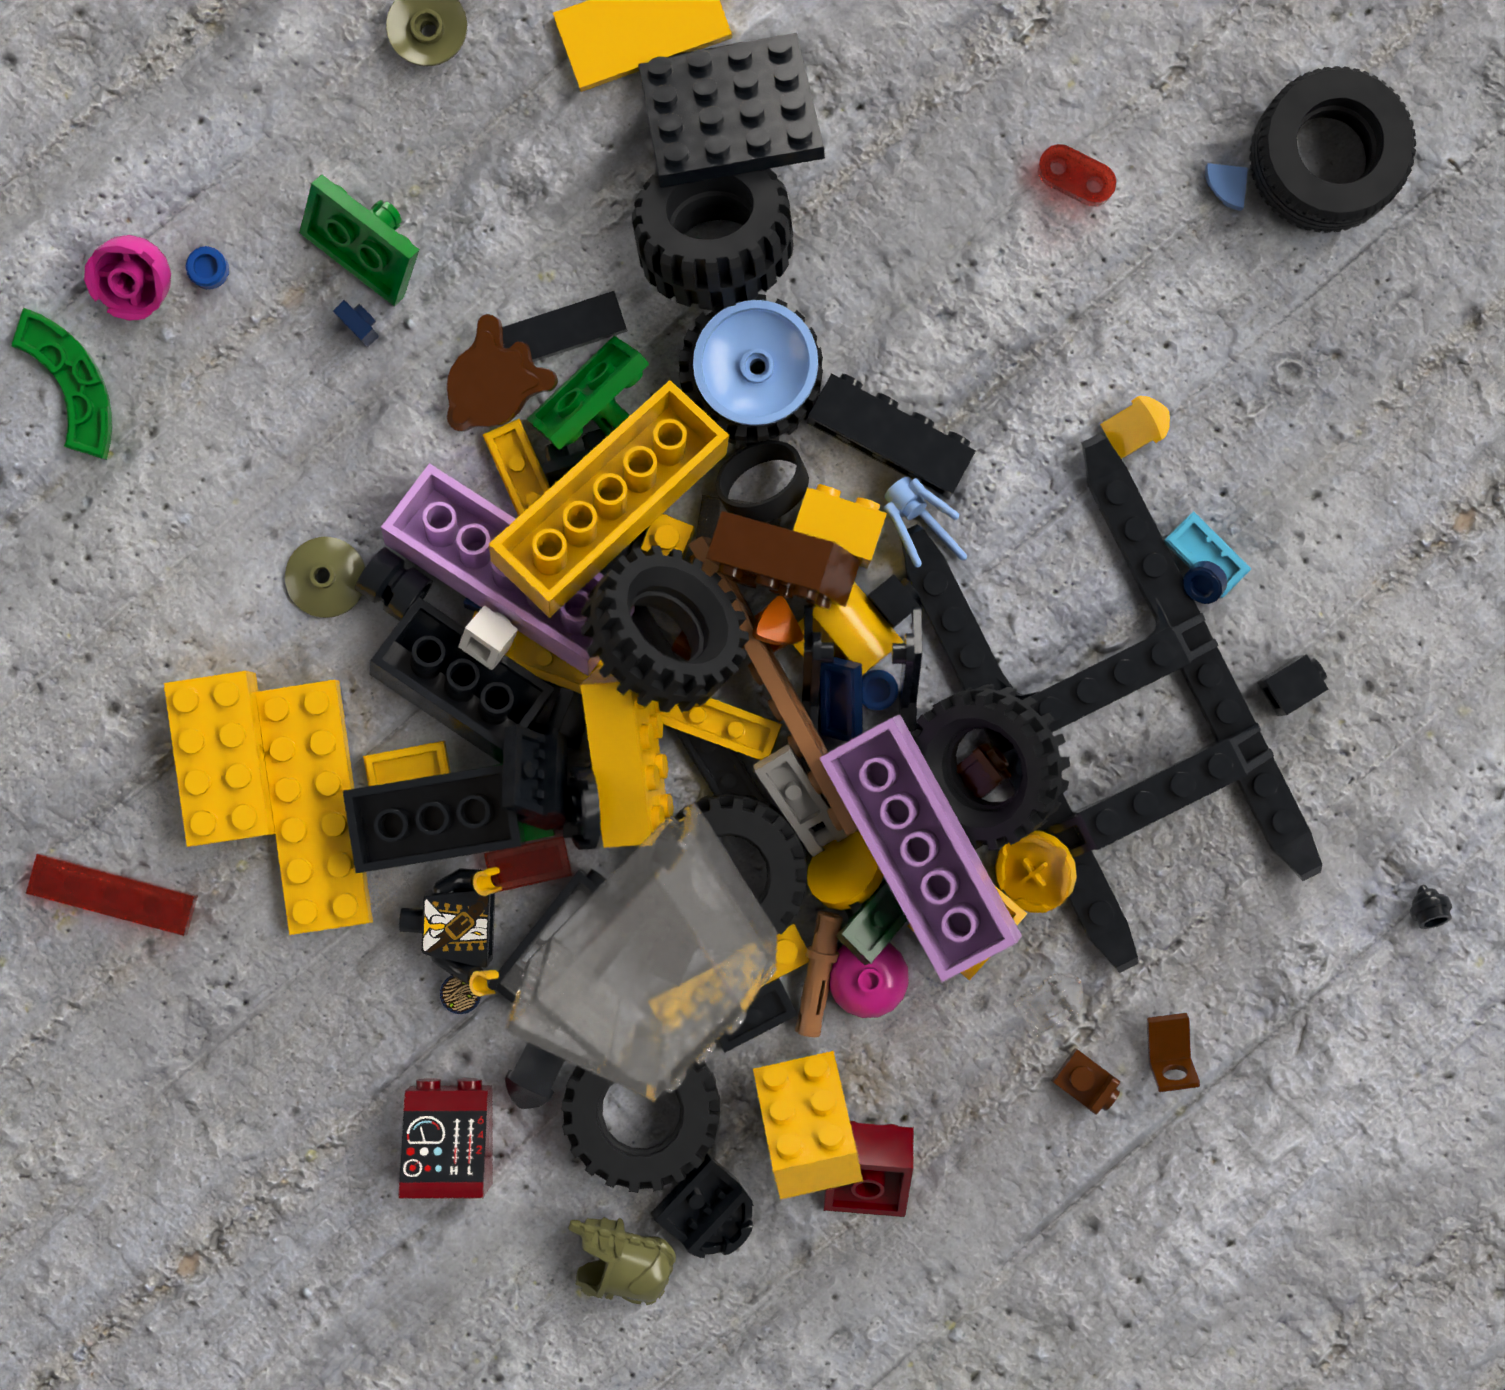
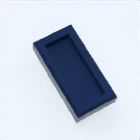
M834 657L833 663H821V735L849 742L863 734L861 663Z

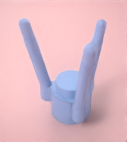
M910 477L901 478L887 490L884 498L888 504L883 509L892 519L915 567H920L922 563L901 518L904 516L908 520H912L919 515L960 560L964 561L967 559L966 553L925 509L927 503L924 499L953 520L959 518L958 512L928 491L917 478L913 480Z

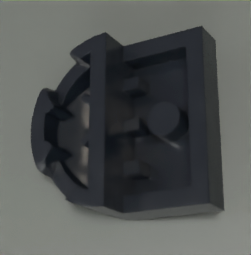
M707 1153L703 1163L698 1168L690 1171L686 1178L679 1182L651 1212L654 1221L684 1245L687 1252L696 1257L705 1258V1254L709 1255L720 1252L723 1255L731 1254L744 1244L753 1229L752 1206L754 1205L739 1180Z

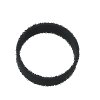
M767 440L750 444L728 458L717 474L715 486L717 494L728 513L765 523L785 515L802 500L809 484V476L798 451L792 445L783 441ZM782 460L797 465L795 474L789 484L771 498L751 504L736 503L728 499L734 482L744 472L758 464Z

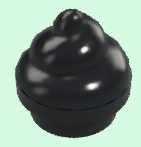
M1423 884L1419 886L1417 894L1412 900L1410 915L1412 920L1418 922L1421 929L1435 928L1452 919L1450 914L1452 904L1448 896L1439 894L1436 889L1428 888Z

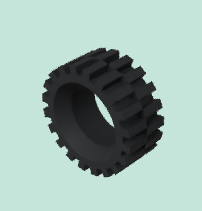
M758 294L755 300L766 301V295ZM777 298L776 303L787 308V303ZM723 305L713 306L712 312L708 315L702 312L695 319L696 326L692 331L688 329L683 339L684 347L683 350H680L678 360L682 391L729 434L728 443L736 445V441H744L748 446L764 440L779 441L780 435L786 432L790 435L798 429V424L803 419L806 421L815 401L818 399L823 374V356L821 347L818 348L816 343L817 335L813 328L810 327L809 330L818 352V373L814 387L803 405L790 416L772 424L750 426L735 423L721 416L706 402L699 391L694 376L693 357L697 340L707 323L724 309ZM796 310L795 314L805 322V317Z

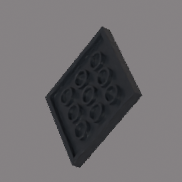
M797 33L700 49L670 57H655L649 62L639 64L661 188L825 159L824 145Z

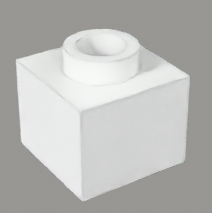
M484 605L465 627L458 647L490 670H493L511 648L518 628L513 626L505 615L493 612Z

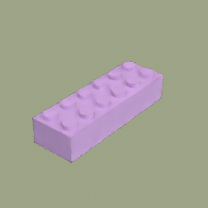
M429 463L381 526L385 545L480 607L485 605L493 612L505 615L512 625L518 628L519 632L589 676L600 661L599 656L590 658L586 649L593 641L592 637L582 636L581 627L589 618L582 616L581 612L582 607L589 600L587 596L604 575L599 572L549 618L491 562L489 543L516 519ZM635 606L631 608V616L635 611Z
M901 715L888 719L820 757L824 768L942 982L1019 941L1022 935Z

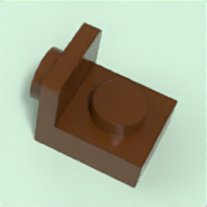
M1074 1048L1051 1080L1095 1115L1101 1109L1107 1111L1114 1104L1120 1093L1116 1089L1120 1081L1077 1048Z

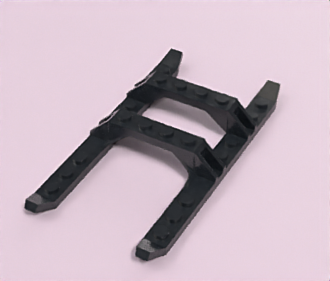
M1097 434L1081 442L1086 467L1087 486L1156 621V628L1146 639L1042 691L1029 694H1020L1016 691L1015 697L1023 700L1031 696L1038 701L1034 710L1040 716L1048 712L1055 720L1048 727L1051 732H1054L1180 669L1216 740L1191 756L1113 795L1072 812L1062 793L1057 799L1062 803L1058 810L1046 819L1047 822L1035 830L1055 836L1069 849L1075 861L1077 879L1074 890L1068 899L1088 939L1101 951L1114 968L1121 973L1138 964V955L1128 922L1092 850H1099L1237 781L1270 849L1302 881L1321 873L1322 862L1312 833L1273 757L1274 754L1271 748H1268L1260 732L1259 724L1255 722L1217 647L1219 645L1216 639H1213L1205 623L1206 619L1203 613H1200L1195 601L1186 593L1183 577L1132 476L1108 439L1101 434ZM916 524L908 528L907 531L922 564L918 568L913 565L900 538L907 578L919 593L918 600L963 689L965 690L970 687L977 689L986 684H994V690L999 691L1006 687L1013 688L1002 673L944 555L922 527ZM984 729L992 747L998 748L1007 759L1009 766L1006 769L1011 774L1009 781L1016 792L1020 787L1023 776L1021 759L1013 744L1001 733L991 729Z

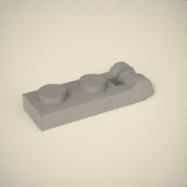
M789 744L753 765L754 772L813 857L823 852V846L833 840L840 842L848 837L844 830L838 831L831 822L827 813V809L831 808L823 794L819 795L814 790L808 779L807 770ZM821 821L826 825L816 832L811 829V827Z

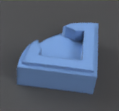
M1207 163L1205 166V178L1208 186L1226 207L1241 211L1244 208L1248 168Z

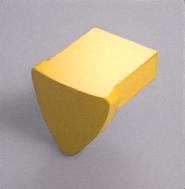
M1137 396L1131 400V406L1100 424L1121 459L1152 441L1158 443L1166 437L1170 426L1169 410L1163 404L1147 396Z

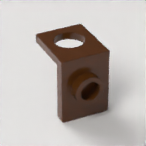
M1179 1013L1148 1017V1061L1158 1091L1166 1092L1200 1087V1080L1191 1059L1190 1020L1188 1014ZM1169 1070H1181L1187 1075L1179 1080H1171L1164 1077L1163 1074Z

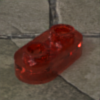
M1056 144L1048 147L1038 162V175L1044 184L1087 206L1096 207L1105 204L1115 191L1116 177L1110 167L1067 145ZM1051 164H1062L1065 172L1062 174L1053 173ZM1087 182H1098L1101 190L1096 193L1089 191Z

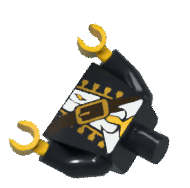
M498 867L486 870L459 868L435 882L433 889L424 895L423 909L401 908L400 932L422 933V953L431 956L433 963L450 975L468 984L470 990L476 996L494 995L495 990L489 989L487 980L499 978V973L496 970L483 971L481 968H487L493 960L495 892L501 891L502 886L496 887V883L491 882V876L500 873Z

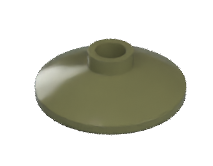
M395 0L387 14L386 32L391 46L401 58L418 66H436L450 60L463 46L467 35V17L459 0ZM426 25L436 27V31L432 36H424L422 34V29Z
M318 537L308 540L293 552L285 570L287 592L298 608L312 616L321 618L340 616L351 610L362 597V594L355 590V585L365 569V564L355 548L341 539ZM320 569H328L330 573L329 580L326 583H319L316 579L317 572Z

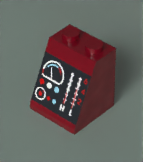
M479 1078L458 1079L457 1085L441 1086V1079H417L416 1086H410L405 1090L399 1199L484 1198L493 1184V1085H482V1079Z

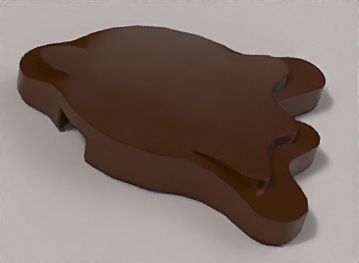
M490 314L482 315L477 323L475 341L468 350L457 358L448 375L447 394L449 409L447 421L451 428L461 432L468 431L474 427L504 425L521 412L525 403L532 396L555 389L558 384L557 375L550 369L534 365L530 348L526 343L515 342L511 347L505 348L500 319Z

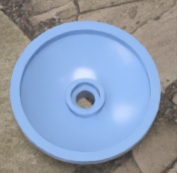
M743 301L720 311L702 330L694 350V376L699 391L706 402L721 416L743 425H768L790 416L806 401L817 378L818 352L810 330L803 320L790 309L770 301ZM757 361L766 364L765 371L759 375L751 372L752 364Z

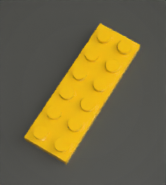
M334 679L256 692L289 935L373 923L366 872H355L343 797L344 790L354 789L339 680Z

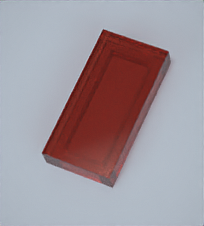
M563 836L528 843L521 847L484 853L487 869L498 867L500 873L491 876V882L495 883L496 887L502 886L501 891L573 876L567 843Z

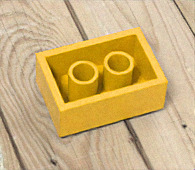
M834 1051L754 1068L753 1073L780 1200L863 1181Z

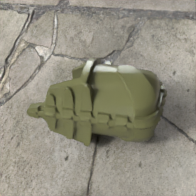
M605 1217L602 1219L587 1218L584 1223H580L579 1220L570 1221L568 1229L581 1236L583 1250L599 1258V1260L588 1262L577 1269L575 1283L581 1287V1292L601 1299L604 1295L606 1299L610 1300L613 1299V1296H620L631 1303L640 1305L641 1302H645L646 1305L653 1304L657 1298H661L668 1284L669 1276L673 1271V1264L676 1262V1254L666 1240L656 1236L645 1237L625 1232L624 1222L621 1218H618L617 1221L608 1220Z

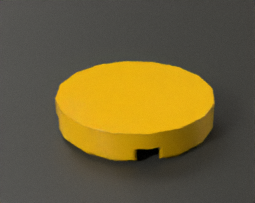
M859 831L849 835L840 842L833 840L823 846V852L812 857L807 871L808 886L812 895L831 909L845 910L851 908L848 905H852L857 901L860 904L863 903L877 890L884 876Z
M1033 831L1012 845L1010 843L1005 844L998 852L995 863L996 881L1001 891L1004 889L1013 902L1030 913H1046L1063 904L1073 892L1077 879L1075 861L1069 849L1058 838L1043 831Z

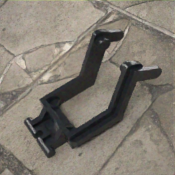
M804 605L802 705L818 732L821 663H833L834 642H821V632H813V605ZM912 607V633H905L904 643H892V664H902L899 687V715H901L910 733L916 730L917 696L923 654L921 607ZM804 756L801 757L802 765L807 772H810L811 769ZM823 821L816 824V827L826 826Z

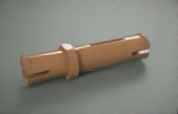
M817 912L812 946L807 947L806 957L809 958L801 996L799 1016L795 1026V1031L806 1037H820L822 1019L830 986V973L833 963H836L839 957V952L836 951L838 941L836 935L841 929L843 917L833 912Z

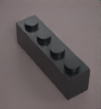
M831 373L808 415L807 424L898 473L910 477L912 480L917 478L926 488L950 499L976 450L969 447L971 442L962 435L949 431L947 435L933 428L935 423L931 419L920 413L913 412L912 415H909L897 409L898 402L885 394L877 393L876 396L869 394L861 389L863 384L847 374L842 373L838 377Z

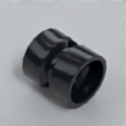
M384 547L365 567L357 580L355 590L373 603L382 601L383 610L400 621L418 596L423 600L425 599L433 580L414 567L405 569V561Z

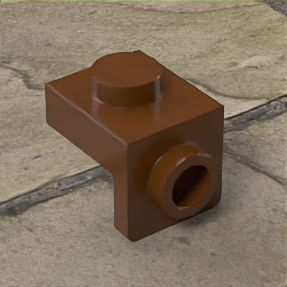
M988 744L975 748L971 755L957 765V772L961 775L965 785L974 793V796L982 799L1011 777V774L1006 769L1009 763L998 748H990Z

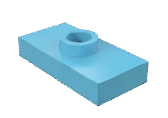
M1194 511L1164 539L1165 544L1189 568L1199 561H1210L1222 568L1227 577V588L1220 596V599L1251 570Z

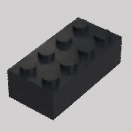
M503 764L344 790L343 797L355 872L362 873L526 845L523 822L518 821V813L501 808Z

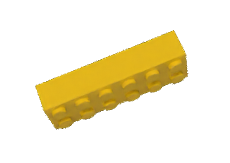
M669 380L489 543L491 562L550 618L727 454L729 434Z

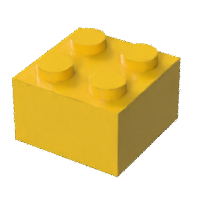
M817 484L816 490L807 487L793 531L837 543L861 560L859 566L867 569L872 560L887 513L879 511L880 504L865 498L857 497L855 503L840 498L841 491L826 485Z

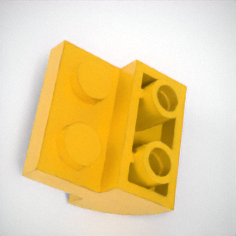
M855 581L846 607L831 604L830 610L816 606L813 608V632H821V642H834V657L861 663L862 676L892 652V643L904 642ZM802 618L798 624L804 636V618ZM803 638L802 641L793 645L804 657Z

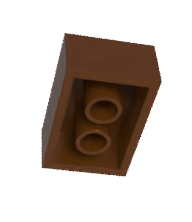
M721 511L706 559L719 566L717 571L719 574L733 578V582L755 589L759 585L768 588L769 592L788 599H793L795 595L806 599V603L826 610H830L831 604L846 607L861 562L859 558L835 542Z

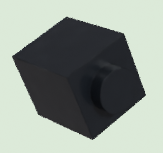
M1307 654L1297 656L1257 681L1277 716L1288 715L1329 690L1324 682L1327 679L1325 670L1315 658L1310 660Z

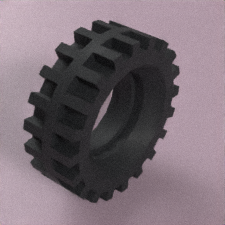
M651 546L645 554L639 547L633 549L626 558L621 556L587 596L589 600L582 607L581 612L582 616L589 618L581 627L582 636L592 637L593 641L586 649L590 658L599 656L604 664L599 669L600 674L604 678L612 674L620 682L616 690L622 695H625L628 690L638 694L637 704L646 707L652 700L658 702L659 711L669 712L676 704H678L681 712L689 711L696 703L699 706L706 703L739 669L738 666L745 660L747 652L741 648L749 641V632L739 629L746 620L744 611H735L732 603L737 599L734 592L731 590L725 593L718 585L722 578L716 572L710 577L701 570L702 561L695 557L691 563L682 560V551L674 548L667 556L663 555L660 546ZM633 606H650L664 612L678 623L688 639L691 650L690 660H674L661 654L645 641L632 621L631 608Z
M986 684L977 689L970 687L939 701L932 706V710L918 718L916 722L920 726L917 730L911 732L913 739L975 850L983 845H988L989 851L997 850L1008 843L1012 845L1047 822L1046 819L1056 812L1062 804L1057 799L1060 794L1067 790L1069 781L1062 779V771L1070 767V757H1060L1058 746L1066 742L1063 733L1053 736L1048 727L1055 719L1049 712L1040 716L1034 710L1038 701L1031 696L1020 700L1015 697L1017 689L1006 687L1000 691L994 690V684ZM974 729H991L1001 733L1013 744L1021 759L1023 776L1020 787L1011 798L1005 801L989 802L974 796V793L965 785L961 775L957 772L956 753L959 743L968 732Z
M733 792L712 797L708 795L689 806H685L668 822L658 837L649 863L651 877L649 889L650 894L654 895L658 915L660 917L663 916L670 924L669 930L675 936L679 933L690 941V946L696 949L698 946L711 949L712 954L721 955L722 951H736V955L745 954L747 949L756 946L762 948L768 945L769 940L778 934L781 935L788 928V924L793 917L797 916L806 890L807 864L802 841L799 840L790 823L778 812L776 807L771 804L769 806L757 800V797L748 795V797L733 795ZM726 836L744 839L757 848L765 861L767 871L764 891L755 903L743 910L731 912L713 909L701 901L691 885L690 877L693 856L700 847L714 838Z
M633 1028L632 1031L617 1032L590 1048L569 1077L561 1106L564 1118L563 1133L564 1136H568L572 1146L570 1151L574 1158H580L586 1166L585 1171L591 1176L596 1174L606 1180L605 1185L612 1188L615 1185L629 1188V1192L638 1193L639 1189L653 1188V1192L663 1190V1187L674 1181L678 1184L683 1181L690 1171L698 1168L703 1163L705 1155L712 1148L719 1125L720 1095L718 1094L714 1073H711L705 1063V1058L700 1052H695L687 1045V1041L681 1037L679 1039L672 1037L659 1029L648 1031L642 1030V1028ZM634 1072L652 1073L664 1079L674 1089L680 1104L679 1122L673 1134L663 1143L650 1148H631L619 1142L607 1129L603 1117V1100L608 1089L620 1077Z

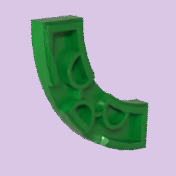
M23 308L11 346L36 358L53 374L65 395L64 400L68 418L64 447L107 460L112 435V412L107 388L97 365L82 344L68 331L45 316Z

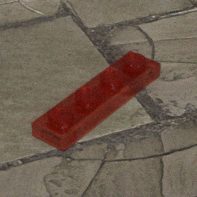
M42 853L36 854L26 894L182 936L188 934L198 895Z

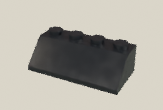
M418 596L370 660V675L503 764L504 728L518 724L531 729L555 688L506 655L503 656L493 670H490L458 647L465 627Z

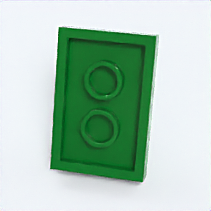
M321 174L311 183L299 233L394 307L404 298L420 249L414 246L406 236L395 231L400 227L402 221L397 209L387 201L383 203V200H379L369 210L348 195L341 186L334 184Z
M614 335L538 407L527 420L559 450L564 445L574 443L582 435L583 427L590 420L607 437L630 416L615 401V397L624 388L627 389L635 385L641 379L643 370L649 363L640 352Z

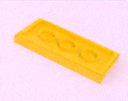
M587 0L553 12L554 20L580 92L639 72V64L647 63L655 57H670L680 53L700 50L732 39V33L720 0Z

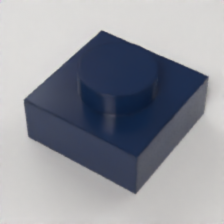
M343 300L333 310L338 318L367 347L379 337L371 327L377 321L360 304L353 309Z

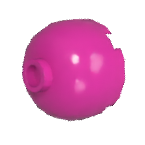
M123 235L115 236L96 248L85 265L84 281L93 300L96 302L100 299L104 305L109 307L106 312L114 317L132 321L147 318L161 306L171 287V271L166 256L155 244L145 238Z
M890 942L873 962L864 965L844 944L837 950L839 957L837 962L833 963L831 969L829 990L835 1002L847 1013L860 1018H879L893 1011L904 999L909 985L908 966L901 952Z

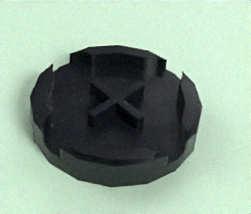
M590 766L572 767L570 773L574 777L569 778V782H567L568 822H570L571 826H577L579 834L573 835L572 841L578 850L596 849L600 835V804L595 775Z

